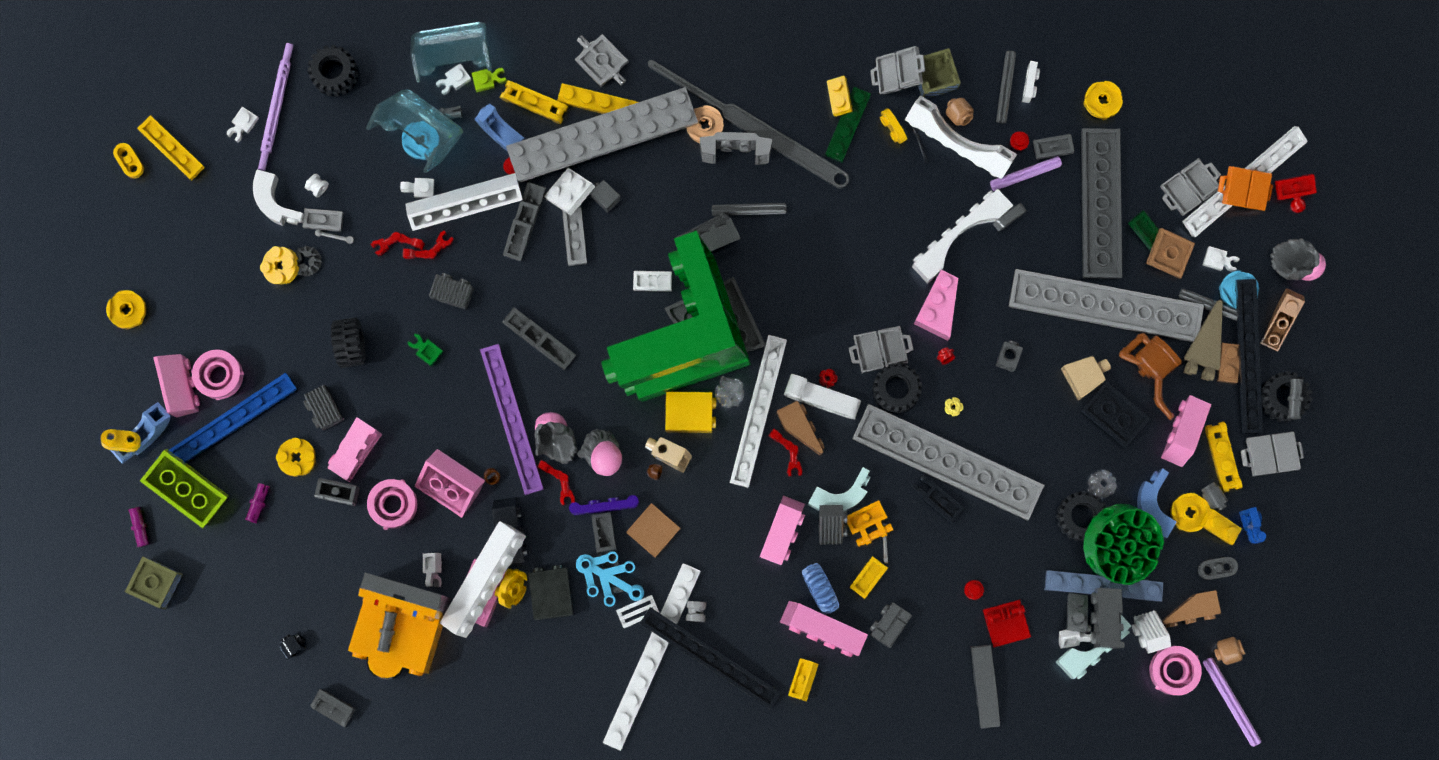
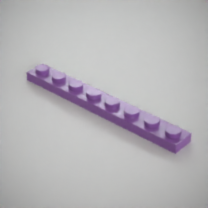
M496 344L480 349L524 494L526 496L542 491L544 488L500 346Z

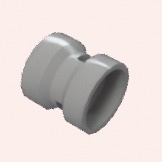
M687 601L688 614L686 615V621L705 622L704 610L706 609V602Z

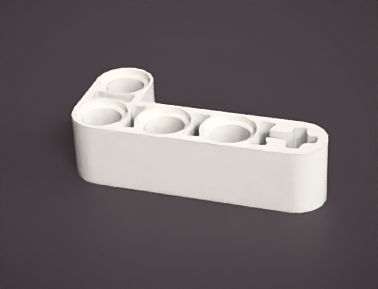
M794 374L790 375L784 396L849 419L856 418L861 400L807 382L806 378Z

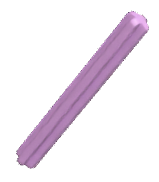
M1212 657L1204 660L1203 664L1250 745L1253 747L1261 743V739Z

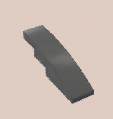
M527 182L523 200L520 201L516 217L513 219L503 253L504 256L519 261L522 260L547 187Z
M515 307L512 308L502 321L504 325L563 370L567 368L576 356V354L531 319H528Z
M611 512L591 515L597 555H606L610 551L617 553ZM610 554L609 559L615 560L616 555ZM617 560L615 563L605 562L599 564V567L606 569L618 566L619 561ZM621 573L614 575L621 579ZM609 582L612 594L623 592L622 589Z
M991 645L971 647L972 666L980 728L1000 726Z

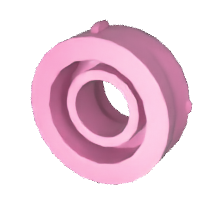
M223 350L205 352L196 360L191 371L192 380L197 390L216 400L234 395L240 388L243 375H245L240 362L233 355ZM217 367H224L226 370L225 379L220 383H213L211 381L212 371Z
M395 479L381 481L372 488L367 499L369 515L377 524L383 526L384 530L389 528L396 529L407 525L414 518L418 507L416 494L406 484L404 479H401V481ZM392 495L398 496L401 499L400 509L395 513H388L384 507L385 500Z
M1171 646L1157 651L1149 667L1151 680L1156 686L1155 689L1168 695H1184L1193 691L1197 687L1202 675L1198 655L1196 656L1191 650L1181 646ZM1173 661L1179 662L1183 667V675L1178 680H1172L1167 675V666Z

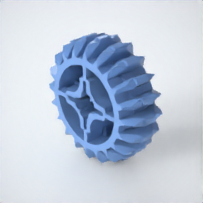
M818 563L807 566L802 570V575L820 612L824 615L835 612L840 604L823 569Z

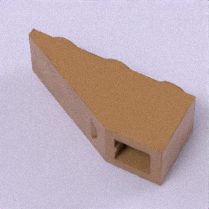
M1288 288L1285 289L1260 344L1279 351L1305 303L1303 295Z
M796 401L777 410V415L785 431L818 455L823 454L822 449L825 447L821 439L816 438L814 434L816 429L812 421L808 422L805 416L808 413L803 404L800 405Z
M1216 590L1192 595L1161 620L1162 623L1166 624V628L1178 626L1177 622L1185 620V624L1197 622L1196 618L1204 617V620L1215 619V614L1221 613Z

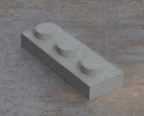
M578 207L571 216L562 210L568 266L587 264L582 208Z

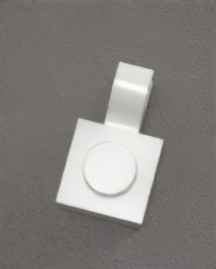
M415 178V183L401 182V192H414V198L434 196V179Z
M441 553L423 554V573H426V587H432L433 581L434 587H441L442 581L437 574L441 573Z
M1088 625V629H1087V632H1086V633L1091 632V626H1090V625ZM1067 629L1059 631L1060 649L1079 646L1080 642H1091V634L1088 635L1084 632L1069 631Z

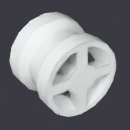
M316 173L308 179L305 189L311 190L315 197H320L326 191L329 183L325 180L322 181Z

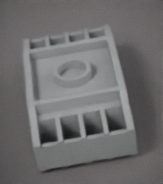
M717 132L713 136L700 137L702 161L716 164V149H721L722 152H731L732 149L740 152L755 150V165L769 163L772 150V139L759 137L756 133Z

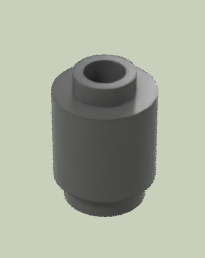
M1215 482L1201 489L1203 492L1202 496L1208 502L1210 509H1216L1218 512L1227 507L1226 502L1229 500Z

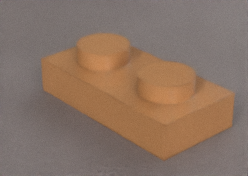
M1221 343L1220 369L1218 370L1217 381L1236 384L1238 383L1239 374L1238 345Z

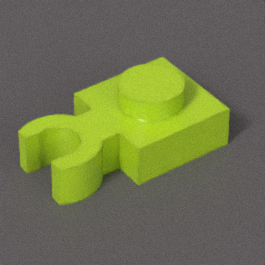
M490 68L473 72L472 77L476 92L495 88V82L499 84L506 83V77H498L500 73H504V69L498 68L494 73H491Z

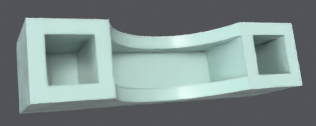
M1121 615V624L1124 626V630L1121 631L1122 640L1129 634L1128 629L1131 625ZM1070 648L1056 663L1071 679L1076 677L1080 679L1087 673L1085 669L1090 664L1094 666L1101 660L1100 655L1104 651L1108 653L1112 649L1093 648L1083 652Z

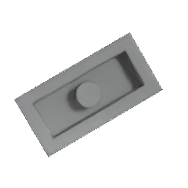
M305 208L302 227L304 229L342 232L344 213L342 211Z

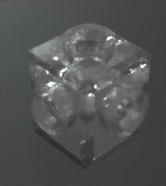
M721 377L720 384L715 389V397L721 406L726 408H732V406L739 407V402L744 397L743 383L739 379Z
M1097 471L1090 475L1087 491L1094 493L1095 497L1107 498L1110 494L1113 495L1116 490V478L1112 477V473L1109 471ZM1101 480L1107 482L1106 487L1101 485Z

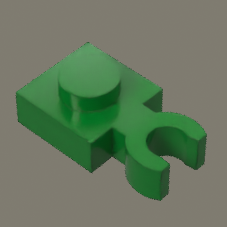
M414 334L418 339L417 344L408 342V345L413 349H419L416 355L432 367L443 351L428 339L423 343L420 335Z

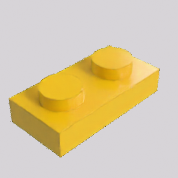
M841 76L828 80L827 85L833 115L837 117L853 112L847 78Z
M1214 509L1208 510L1200 526L1229 545L1235 543L1242 528Z
M799 659L788 696L807 702L819 664Z

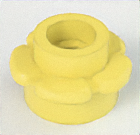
M956 397L947 399L944 408L945 412L952 416H958L960 411L963 410V404L960 402V399Z

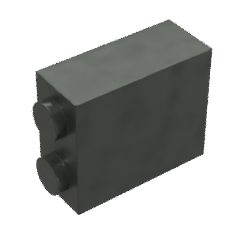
M563 565L552 566V570L544 571V568H535L532 573H528L534 620L574 615L568 568H564Z

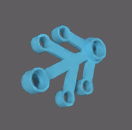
M610 551L606 555L594 558L588 554L579 556L576 561V568L585 575L588 586L587 594L590 597L597 596L599 592L598 587L594 584L592 575L594 573L600 577L605 596L604 604L611 607L616 601L614 595H612L609 582L629 593V597L634 601H639L643 598L644 589L638 584L631 586L614 576L623 572L632 573L635 570L634 562L626 561L624 564L602 569L597 565L605 562H617L618 554L615 551ZM615 554L616 559L610 560L609 555ZM588 561L589 567H583L582 562ZM626 564H632L633 568L631 570H627L625 567ZM594 587L596 589V593L591 594L589 592V589ZM638 590L640 595L635 597L633 591ZM608 597L613 598V602L611 604L606 602V599Z

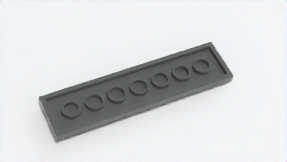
M1082 128L1083 278L1121 279L1120 129Z

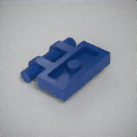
M1254 507L1239 512L1249 541L1252 544L1264 542L1266 534L1260 530L1262 522L1260 511H1257V508Z

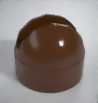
M658 464L650 465L647 469L648 476L654 480H659L663 466Z
M494 468L486 469L484 480L489 485L496 484L500 479L498 471Z

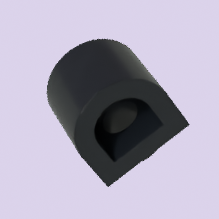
M299 633L292 636L289 634L280 640L279 648L287 659L293 658L306 649L303 644L305 640Z

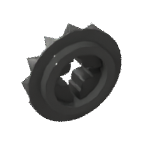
M305 245L295 251L298 257L299 275L310 276L319 270L321 256L315 248ZM302 255L306 256L307 258H311L308 261L310 267H308L305 263L301 264V262L303 261Z

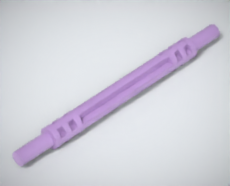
M286 43L283 59L280 60L260 149L262 153L258 169L261 171H266L269 153H272L291 67L290 59L293 44Z

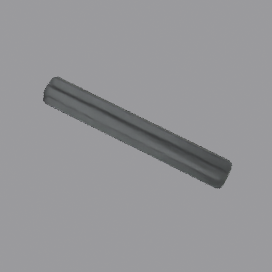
M1007 51L1005 54L996 122L1005 124L1007 121L1016 52Z
M786 203L712 205V215L717 216L723 212L726 215L785 214L787 206Z
M1184 288L1180 290L1178 296L1179 299L1203 304L1204 308L1210 311L1216 303L1215 300ZM1223 304L1222 315L1237 321V309Z

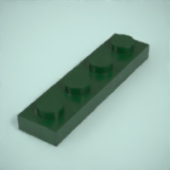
M853 87L850 94L853 112L841 116L825 153L826 157L841 163L843 162L871 93Z

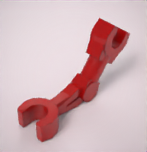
M442 231L432 249L429 251L403 249L404 259H434L437 253L442 248L445 249L450 246L454 239L451 237L448 241H444L443 237L446 235V232Z
M394 232L385 240L382 238L371 243L373 248L378 245L380 246V250L375 252L377 256L383 255L389 249L388 246L397 242L409 244L419 250H423L425 245L422 240L409 238L399 232Z
M773 429L768 436L781 443L790 453L787 475L791 476V470L796 468L798 476H801L802 468L800 462H798L797 445L782 437V434Z
M541 460L537 467L546 473H550L561 482V505H564L565 497H570L571 503H574L575 498L569 489L568 475L552 468Z

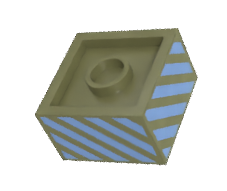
M950 49L924 55L925 71L922 72L923 84L918 85L921 96L928 99L958 90L961 83Z
M142 556L125 592L157 608L166 609L183 574Z

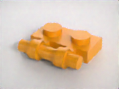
M879 500L847 515V524L852 535L858 532L862 535L861 538L856 540L859 547L864 544L869 545L872 543V540L881 536L883 538L888 535L887 533L894 530L891 523L883 526L881 521L888 517ZM876 524L878 529L868 534L866 528Z

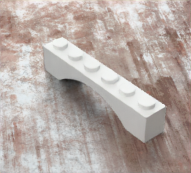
M921 95L915 101L905 119L912 127L919 128L927 136L935 138L945 147L953 149L960 156L966 157L976 166L984 168L992 176L1000 179L1003 178L1017 156L1016 153L1003 145L979 144L962 137L945 122L937 105Z
M999 189L994 193L992 191L988 192L983 197L985 201L980 205L976 203L969 210L971 213L967 217L961 216L955 222L957 225L952 230L948 228L941 235L943 238L939 242L933 241L927 247L929 250L924 255L921 252L914 258L913 261L915 263L912 268L927 284L943 270L947 251L959 235L976 225L995 222L1012 209L1013 204Z

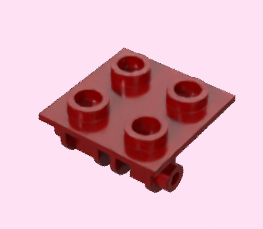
M1020 600L983 610L993 648L1031 637L1024 615L1025 609Z

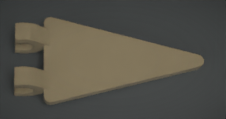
M1217 300L1184 357L1188 362L1183 373L1196 375L1198 365L1203 366L1205 369L1202 372L1201 379L1206 381H1213L1215 371L1220 369L1223 307L1221 300Z

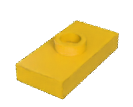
M872 556L849 588L865 599L888 567Z

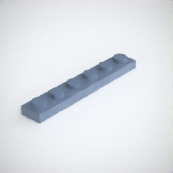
M1046 570L1044 590L1091 595L1096 588L1122 589V598L1162 602L1163 582L1141 580L1132 585L1114 583L1099 575Z

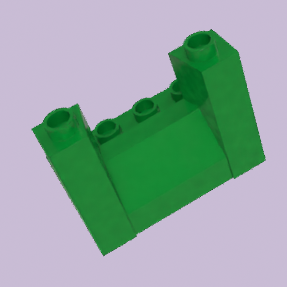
M698 231L674 238L677 250L668 253L675 275L679 276L680 281L684 282L685 287L688 288L682 290L681 295L688 314L691 313L693 318L609 346L607 350L610 358L601 361L608 383L611 384L618 381L619 386L625 390L627 396L637 394L638 399L642 402L664 395L666 392H673L751 365L715 256Z

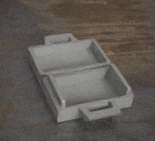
M913 46L876 58V68L871 70L872 85H879L880 94L886 95L902 90V88L906 89L923 84L922 72L925 71L924 56L919 53V47Z
M1198 158L1160 186L1165 193L1162 199L1171 211L1177 208L1181 215L1184 216L1218 191L1219 184L1216 180L1221 174L1212 163L1204 165ZM1208 167L1215 174V177H1213L1211 173L1208 171ZM1167 197L1171 200V202L1174 204V206L1171 205V203L1168 201Z
M900 326L878 330L877 334L876 331L854 335L855 345L849 348L851 362L860 365L861 373L880 370L892 363L893 365L901 363V365L908 364L907 353L913 351L910 335H902ZM905 338L907 339L909 349H905L903 341ZM853 349H856L858 360H855Z
M1294 432L1246 439L1247 449L1241 451L1243 466L1251 467L1253 476L1301 469L1299 460L1304 458L1301 442H1296ZM1246 452L1249 453L1250 463L1247 461Z

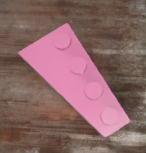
M792 601L788 602L780 620V623L789 626V630L797 634L803 632L807 634L806 638L815 642L819 639L824 642V646L833 650L835 647L842 649L841 653L849 657L860 655L868 636L864 632Z

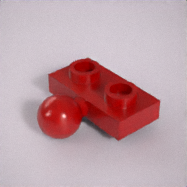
M1314 174L1275 181L1277 199L1293 198L1290 207L1295 213H1301L1306 208V203L1301 199V196L1317 193Z

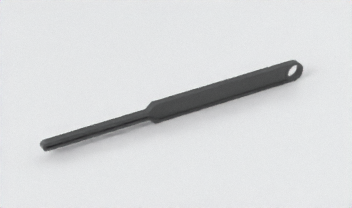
M653 60L648 61L649 68L678 86L686 87L688 92L721 111L724 119L746 133H756L759 137L772 139V149L836 188L847 186L849 176L845 171L735 104L725 105ZM837 174H843L846 177V182L843 185L835 183L834 177Z

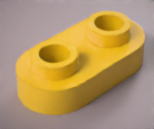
M889 108L883 110L880 120L885 127L888 126L890 129L892 140L895 143L898 141L899 144L905 142L907 136Z
M126 143L118 144L114 148L113 154L120 167L128 177L133 179L139 178L144 172V167L135 151ZM127 151V156L122 157L123 152ZM137 167V171L132 172V168Z
M108 429L101 435V444L108 450L135 452L141 446V439L136 432ZM109 436H113V437H114V439H112V440H109V439H107V438H108ZM130 438L134 439L133 442H128L127 440Z

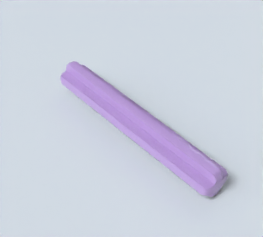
M1058 156L1005 175L1002 179H994L990 182V186L993 191H996L997 189L1061 167L1062 161Z

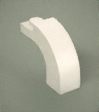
M256 170L253 181V194L260 210L271 221L281 226H284L286 219V222L293 225L303 224V213L283 208L276 203L275 189L279 180L278 177L272 173Z

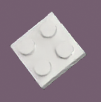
M567 168L544 197L571 216L595 186L570 168Z

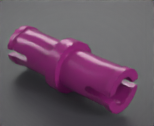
M260 483L257 484L253 499H250L249 503L251 505L245 518L246 521L257 524L261 509L265 506L264 501L270 488Z
M141 507L129 509L132 522L131 530L134 531L137 547L149 545L145 529L147 524L144 523Z

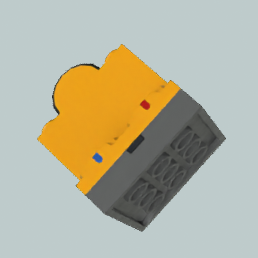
M365 573L358 596L363 597V604L348 651L353 652V657L366 659L368 670L379 679L396 680L405 676L407 672L417 676H423V673L429 674L443 628L440 621L449 608L452 598ZM385 611L398 613L394 627L395 635L392 636L389 653L377 650L381 635L379 630L383 626Z

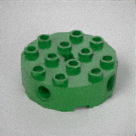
M1115 504L1103 509L1092 519L1085 532L1083 549L1086 562L1094 573L1114 583L1132 585L1144 580L1156 568L1159 562L1157 559L1160 555V549L1163 550L1164 539L1161 526L1154 516L1130 504Z

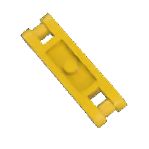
M507 80L505 84L506 89L501 93L500 99L548 118L555 123H562V116L569 108L566 104ZM512 91H517L515 97L511 95ZM553 107L557 108L556 114L551 112Z
M1223 421L1215 426L1211 424L1206 425L1205 432L1220 488L1223 493L1229 492V489H1242V482L1239 478L1226 423ZM1220 432L1221 438L1215 439L1214 433ZM1226 476H1231L1232 481L1227 482Z

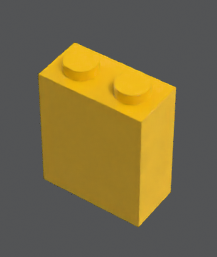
M666 392V432L712 433V428H716V417H712V409H716V398L712 397V392Z

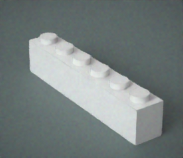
M514 173L406 203V211L412 231L523 199L516 174Z
M499 521L441 619L440 624L455 635L465 638L468 636L476 620L482 614L486 603L492 597L496 586L502 580L508 566L512 563L515 554L522 546L526 537L524 534L512 526Z

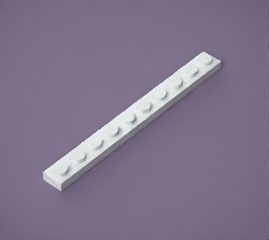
M684 563L681 566L660 613L675 624H678L699 577L700 570ZM653 632L603 741L604 744L620 751L669 644Z

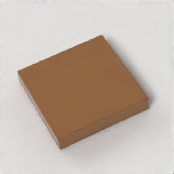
M1160 228L1146 264L1177 278H1182L1195 243Z
M651 503L626 533L656 558L681 528Z

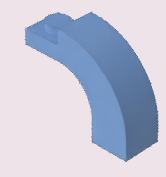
M490 103L483 107L475 118L478 125L506 151L507 145L525 140L523 136L511 128L499 116L496 108Z
M157 402L142 413L141 421L132 430V432H136L140 436V448L135 452L110 451L122 464L135 454L139 455L161 435L167 427L171 416ZM130 438L127 441L133 442L134 439Z
M1162 468L1158 472L1154 471L1149 480L1151 483L1145 481L1141 484L1137 497V506L1139 509L1154 516L1161 526L1163 539H1166L1177 521L1165 515L1157 503L1158 491L1169 474L1168 471Z

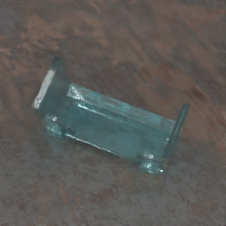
M477 22L413 34L411 36V59L416 82H420L421 74L423 76L431 75L436 66L471 60L478 67L487 65L488 71H492L486 24Z
M406 89L377 104L366 129L370 130L377 125H381L386 131H395L399 128L425 147L427 150L424 156L427 164L423 171L426 173L444 160L463 133L459 125L417 94Z

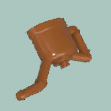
M1140 333L1126 347L1122 348L1119 352V357L1138 365L1140 369L1138 372L1142 377H1152L1155 380L1153 400L1168 419L1172 420L1175 416L1164 404L1162 398L1163 379L1178 367L1182 361L1161 338L1154 336L1150 339L1146 334ZM1139 344H1145L1135 356L1130 354Z

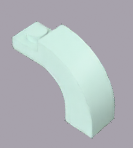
M863 467L851 489L842 494H832L817 486L808 506L818 511L819 505H843V511L853 508L868 492L862 489L861 486L866 487L871 478L868 476L869 470Z

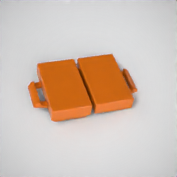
M1229 166L1227 175L1220 176L1218 192L1223 194L1222 204L1265 211L1267 201H1270L1273 185L1270 184L1272 173Z

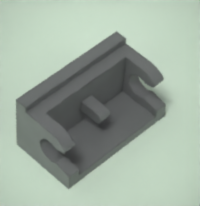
M319 689L311 703L312 709L344 728L356 710L355 707L324 689Z

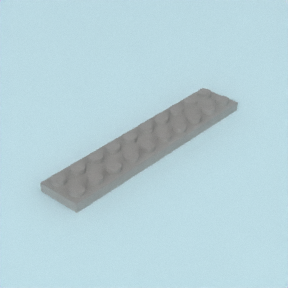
M684 87L507 145L506 148L518 183L696 125L698 120L687 89Z
M1015 269L1008 306L1189 342L1194 341L1200 330L1204 309L1203 304Z
M868 404L852 438L863 445L1027 521L1044 487L1043 484L870 404Z

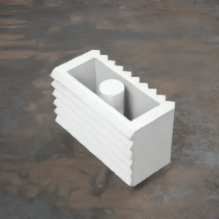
M1155 610L1134 616V624L1132 625L1134 635L1139 636L1140 645L1148 651V654L1171 647L1170 635Z

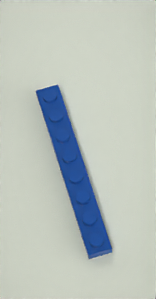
M284 373L169 449V451L185 463L189 462L296 391V386L288 374Z

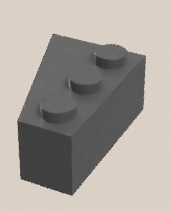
M724 212L677 236L680 237L698 231L711 252L741 239L732 219Z
M1094 589V592L1091 594V603L1094 604V612L1091 613V624H1094V632H1091V644H1094V648H1125L1124 642H1121V631L1124 630V626L1121 624V613H1123L1122 589Z

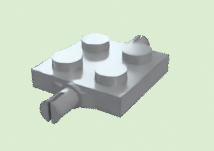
M603 34L590 43L583 35L577 39V42L584 49L575 58V61L600 87L613 78L620 86L626 82V79L619 72L628 63V60Z

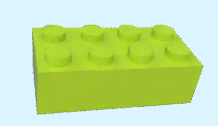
M168 449L160 454L140 480L141 483L201 528L206 527L229 497L228 494Z

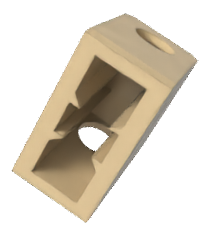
M1092 356L1066 364L1061 370L1079 401L1106 380L1103 373L1110 370L1111 366L1106 359L1097 363Z
M662 437L658 441L649 438L645 445V448L651 450L652 455L657 460L684 473L692 458V455L685 448Z

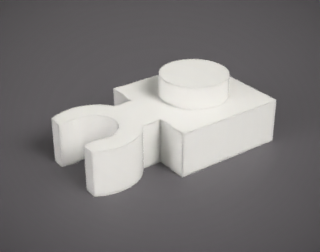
M458 64L445 73L447 79L438 80L436 85L437 87L445 85L446 88L441 92L443 95H446L450 92L451 87L458 90L470 82L471 78L463 66Z
M242 107L232 120L235 127L230 128L227 131V135L231 137L233 133H237V137L234 140L240 142L243 131L249 134L259 118Z
M1209 246L1203 266L1219 271L1225 266L1228 271L1234 272L1237 268L1232 267L1230 262H1238L1239 258L1236 256L1228 258L1226 257L1227 251Z

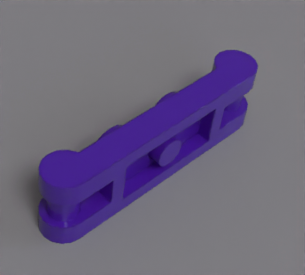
M630 495L627 500H619V497L607 499L608 502L600 503V500L588 501V505H579L574 502L570 504L569 510L573 515H584L632 509L639 505V500L637 496Z

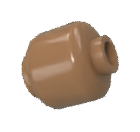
M953 98L947 103L946 115L955 125L965 126L971 122L974 109L964 98Z
M1235 637L1218 641V649L1214 650L1217 660H1222L1225 665L1241 661L1245 654L1241 640H1237Z

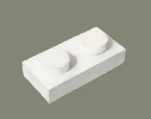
M1030 61L1028 65L1022 102L1030 103L1031 99L1036 96L1037 87L1034 86V82L1039 78L1040 69L1037 68L1038 62Z

